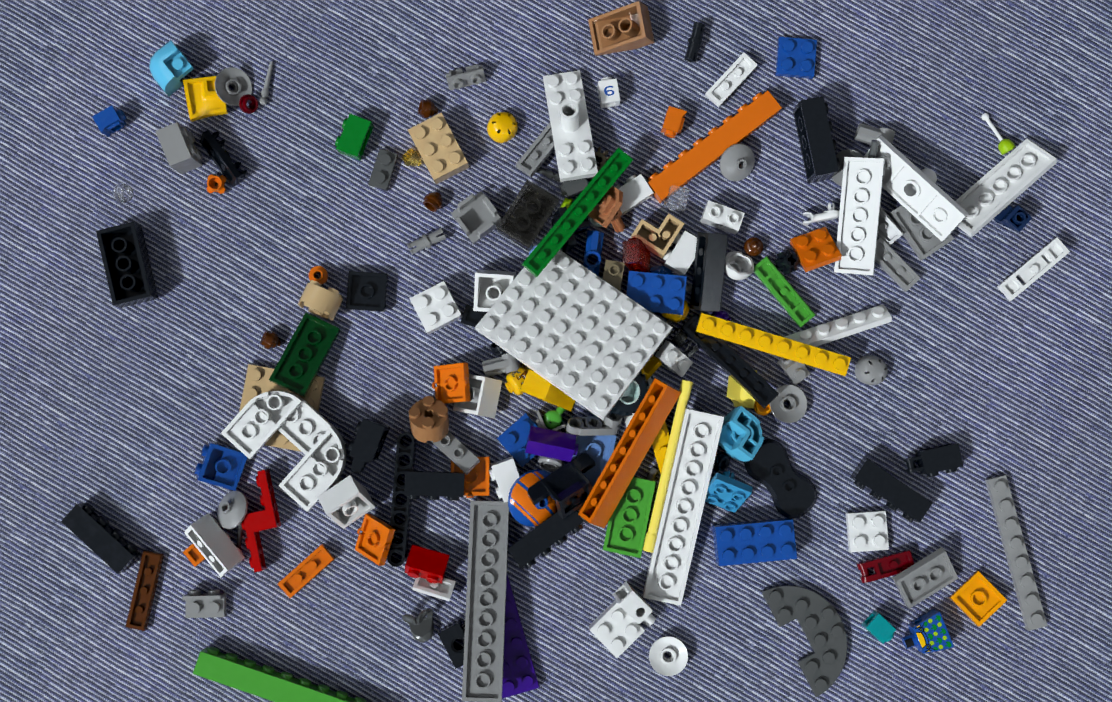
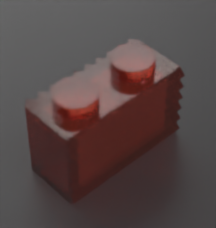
M629 238L628 241H623L622 251L624 253L622 258L624 260L622 262L630 271L651 273L650 252L641 239Z

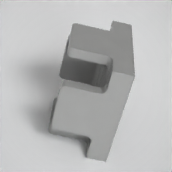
M482 191L475 196L471 194L457 204L458 208L451 212L453 218L473 244L504 223L496 208Z

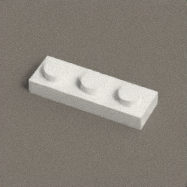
M743 53L706 92L705 96L719 108L758 64L746 53Z

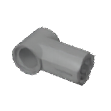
M860 123L855 132L854 140L871 145L872 140H877L880 136H883L892 144L896 132L888 128L878 129Z
M509 353L482 362L486 377L502 373L508 374L522 367L521 362Z

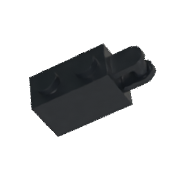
M958 443L915 451L916 456L903 459L908 468L906 472L919 471L920 474H927V477L937 476L939 471L944 470L946 473L956 472L958 467H963ZM914 460H917L918 467H915Z

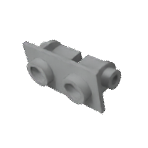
M476 64L465 67L466 72L464 73L462 68L450 70L449 73H446L449 90L486 82L483 66Z

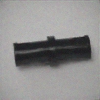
M694 22L691 37L688 38L687 42L688 49L684 58L685 61L696 63L699 48L703 43L701 40L705 24Z

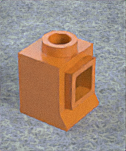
M669 106L661 132L670 138H675L677 133L680 134L687 111Z

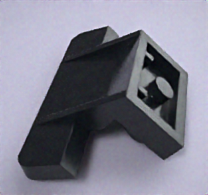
M586 453L579 455L571 460V462H568L529 487L527 491L528 497L535 505L550 495L556 503L559 516L564 519L582 507L592 490L591 483L584 473L596 466L595 461Z

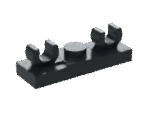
M209 130L203 132L200 139L201 145L232 187L238 185L240 178L245 177L247 170L238 171L237 168H240L241 162H236L235 164L231 162L229 153L222 148L225 140H215L218 138L219 132L212 134Z

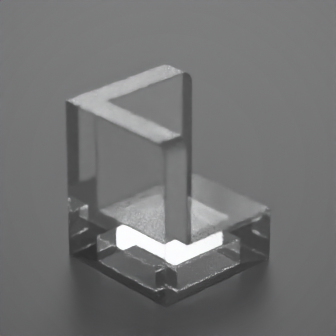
M671 185L668 199L664 201L663 208L684 212L689 188Z

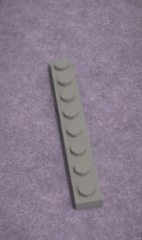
M1000 475L985 479L1025 628L1031 631L1046 627V618L1007 476Z

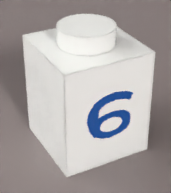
M605 77L598 81L597 88L600 107L619 106L620 95L617 78Z

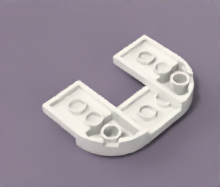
M287 391L262 393L251 399L221 434L247 458L252 459L277 430L281 432L305 456L278 486L308 512L319 500L318 496L327 491L343 473L346 464L344 440L338 430L300 396Z

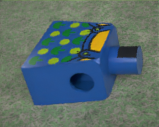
M935 609L909 623L908 628L911 634L902 638L906 649L916 646L917 650L921 653H930L954 647L942 615Z

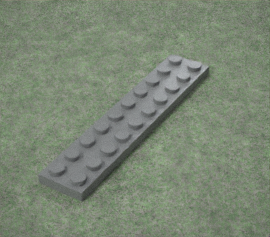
M470 502L462 701L502 702L509 533L508 502Z

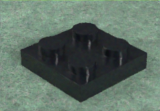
M349 271L346 309L385 312L388 274Z

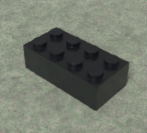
M823 96L800 100L793 110L808 183L829 180L840 169L839 158H836L835 155L836 142L831 136L832 123L827 117L829 111L828 104L824 102Z
M130 222L97 230L96 234L113 306L123 308L158 299L142 225Z

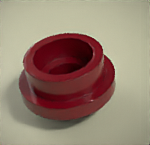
M250 94L243 95L239 101L240 109L247 114L255 112L258 108L257 99Z

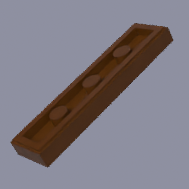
M143 550L125 627L141 631L147 630L164 557L163 553Z

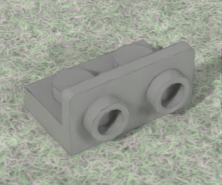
M218 589L208 590V593H201V590H190L188 594L182 596V600H185V618L226 617V593H220Z

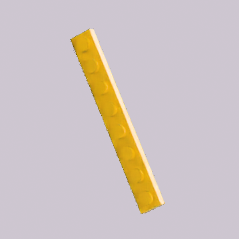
M701 313L695 331L842 376H846L851 357L704 313Z

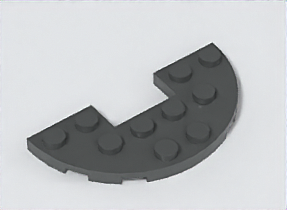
M779 585L762 590L761 593L779 627L797 619L813 652L797 660V663L814 695L818 697L833 685L845 663L847 637L840 616L826 599L807 588Z

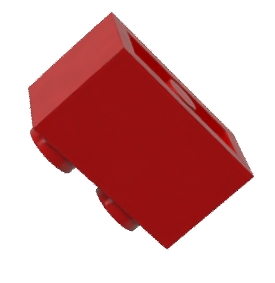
M412 545L405 564V573L412 578H424L430 583H442L450 555Z

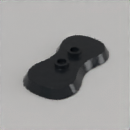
M773 439L763 440L753 460L744 462L747 473L768 489L774 505L781 515L791 519L803 516L817 501V490L814 484L793 468L787 451L781 443Z

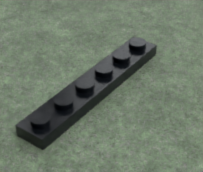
M696 314L693 315L681 329L765 409L779 393L722 339L695 332L699 317Z

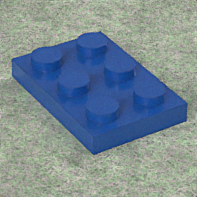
M629 271L626 296L650 312L683 315L687 276Z

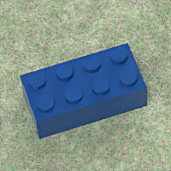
M780 518L712 525L716 564L718 566L797 559L793 519Z

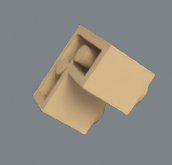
M669 213L659 229L641 219L630 239L662 259L685 223Z

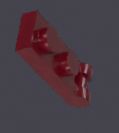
M904 550L857 563V568L861 571V582L867 583L899 574L912 566L914 562L910 550ZM873 567L874 573L869 574L868 568Z

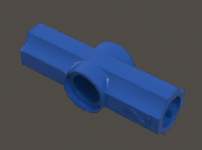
M592 230L587 231L583 266L599 276L604 233ZM595 256L598 262L590 265L587 262V258Z

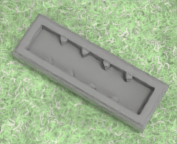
M449 431L442 440L433 443L466 475L480 462Z

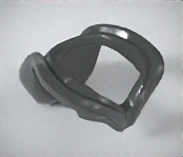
M431 608L422 610L417 618L410 614L402 615V619L409 624L412 636L416 641L424 643L432 638L434 624L433 610Z

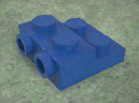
M209 441L208 445L205 444L201 452V456H204L202 463H198L195 468L194 474H197V480L236 491L247 457L241 451Z

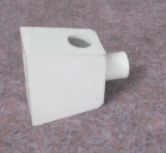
M627 581L612 594L617 603L638 624L644 622L649 627L655 622L656 618L651 614L653 610Z

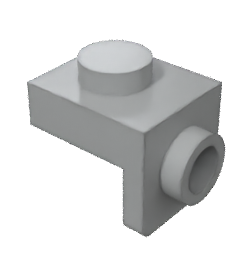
M785 358L777 362L794 386L810 375L805 364Z

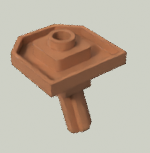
M612 186L588 216L605 228L611 222L616 233L623 232L625 225L620 217L622 215L620 207L623 204V192Z

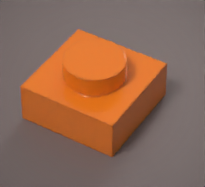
M194 544L183 551L194 567L205 560Z

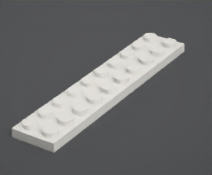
M688 408L685 410L654 552L651 556L643 591V598L680 606L682 604L724 416Z

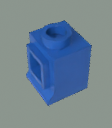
M112 105L92 116L101 133L107 137H110L111 133H115L127 124L125 122L127 117L124 112Z

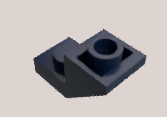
M1008 205L993 218L998 224L1016 232H1020L1032 219L1019 205L1013 208Z

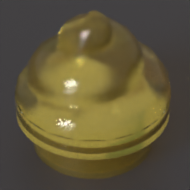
M410 147L401 159L406 166H421L418 150H413Z

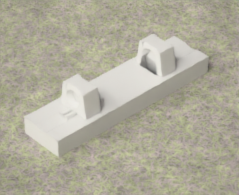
M1058 237L1053 239L999 284L997 288L1009 301H1012L1070 251ZM1018 276L1024 283H1021L1016 277Z

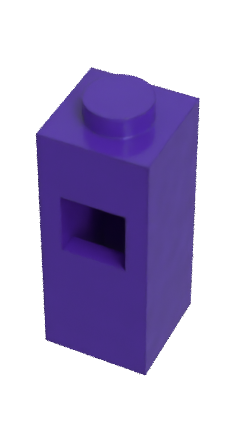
M531 426L525 453L571 462L573 455H577L578 452L577 435Z

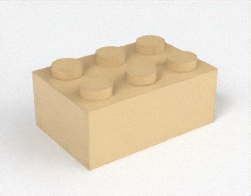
M442 112L408 129L436 185L469 168L468 162Z

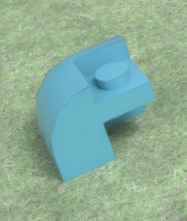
M172 40L158 49L150 58V72L154 80L168 96H171L183 86L181 79L194 69Z
M742 406L733 409L724 418L718 445L725 449L724 453L731 458L743 462L753 460L764 440L760 426L761 422Z

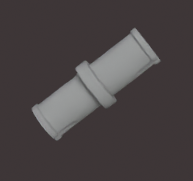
M439 228L428 235L423 234L421 238L407 243L408 249L416 246V248L409 250L411 255L425 248L429 249L431 245L445 240L444 234L436 237L443 233L442 229Z

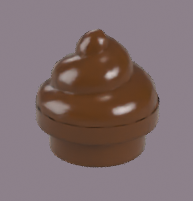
M422 99L420 101L418 114L422 115L423 118H429L438 113V108L430 99Z
M440 192L428 193L425 196L423 204L428 210L436 212V210L442 207V195Z
M751 237L744 243V251L749 256H757L763 250V243L759 238Z
M266 330L260 344L264 348L270 349L281 346V341L278 339L275 331L271 330L270 332Z

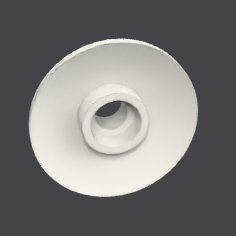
M665 636L652 644L649 651V661L657 673L664 676H673L685 668L688 661V652L685 645L679 639ZM667 651L671 652V657L669 658L664 657Z

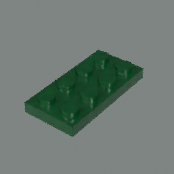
M305 312L269 381L305 397L341 331L340 328Z

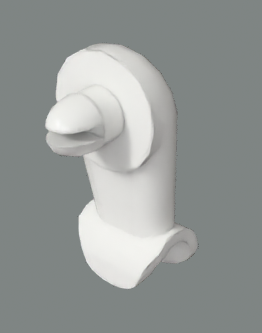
M829 203L828 211L812 214L804 212L803 216H807L809 221H804L803 225L807 226L814 222L836 219L839 217V211L835 210L834 203H832V207L831 203Z

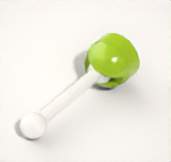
M982 114V120L988 123L1000 141L998 145L1000 153L1004 155L1015 148V144L1010 139L1002 138L990 121L989 114Z

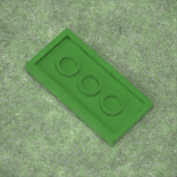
M633 477L608 521L603 550L641 558L656 481Z

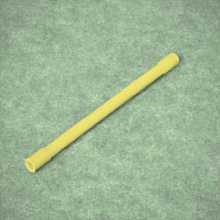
M681 380L679 389L681 394L678 397L651 520L644 541L643 550L646 552H654L684 414L692 390V381Z

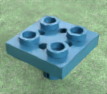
M725 471L723 474L716 473L709 482L705 501L735 513L751 495L753 487L735 480L733 472L731 477H729L730 471Z

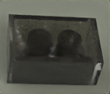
M527 180L497 226V232L530 252L560 205V200Z

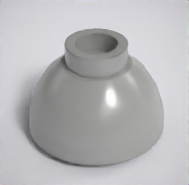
M540 456L538 460L542 468L552 472L565 465L564 461Z

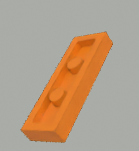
M321 544L278 583V586L289 598H292L335 558Z

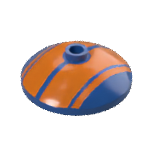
M539 469L531 470L521 475L512 485L508 496V507L513 518L520 524L529 527L539 526L558 511L556 503L550 495L543 499L540 505L539 503L534 505L527 495L529 487L551 473Z

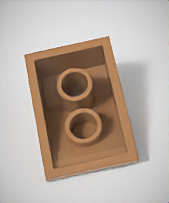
M640 1L588 19L595 56L634 50L655 43L648 7Z

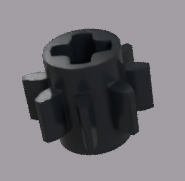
M788 249L777 254L778 258L774 263H776L778 271H784V275L797 270L796 266L800 262L796 253H790Z

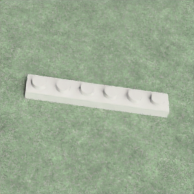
M884 304L785 336L784 338L816 347L892 322V316Z

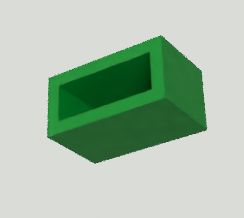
M349 114V117L345 118L343 122L341 136L339 135L336 139V150L343 155L360 161L374 127L372 122Z

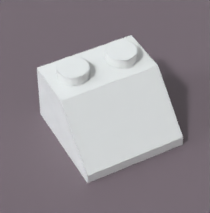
M478 269L475 272L473 311L488 312L516 278V272Z
M469 374L471 401L454 403L453 410L495 419L502 381Z

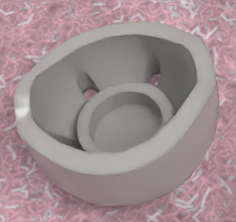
M874 355L861 357L855 366L856 378L866 385L880 384L885 380L888 372L886 363Z

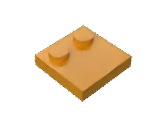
M976 571L949 597L978 627L1007 601L979 571Z

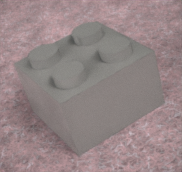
M176 122L155 131L171 168L180 174H184L203 166L201 163V159H203L201 152L198 148H195L193 143L195 138L192 132L188 131L185 126L182 127Z

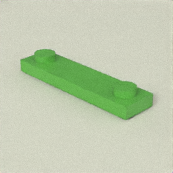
M767 256L754 266L753 272L799 327H802L815 316V313Z

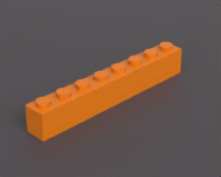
M768 90L764 94L759 92L752 98L753 102L747 105L745 103L737 110L738 114L734 117L732 115L728 116L723 120L721 127L715 126L707 133L708 137L704 140L702 138L698 139L693 143L694 147L691 150L685 149L678 155V160L674 163L671 160L663 167L664 170L661 173L655 172L648 178V185L660 204L721 158L728 147L739 144L780 112L782 107Z
M654 378L578 513L590 524L605 528L680 396V391Z

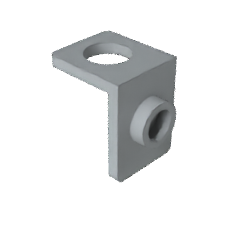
M537 410L536 414L539 419L535 421L539 428L546 429L540 412ZM566 424L561 425V426H559V427H557V428H554V429H552V430L558 431V430H560V429H562V428H565V427H566Z

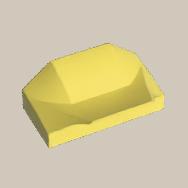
M729 375L727 397L733 402V407L742 406L753 409L755 399Z

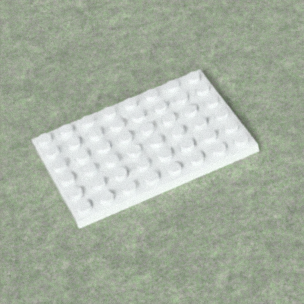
M561 250L557 252L538 277H535L524 267L475 326V330L601 420H604L673 328Z

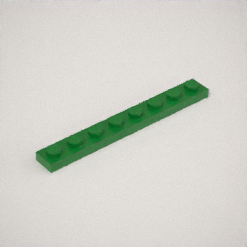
M618 147L522 263V266L535 277H538L633 159Z

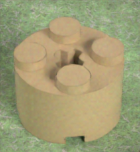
M311 280L310 283H307L298 306L304 308V306L309 307L308 312L325 319L330 318L333 321L342 303V295L334 288L329 287L327 290L321 287L322 284Z

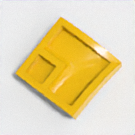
M216 76L183 80L191 122L207 117L228 114L227 104L218 97L215 91Z

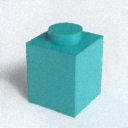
M873 611L861 624L882 644L889 642L894 637V632L896 631L876 611Z

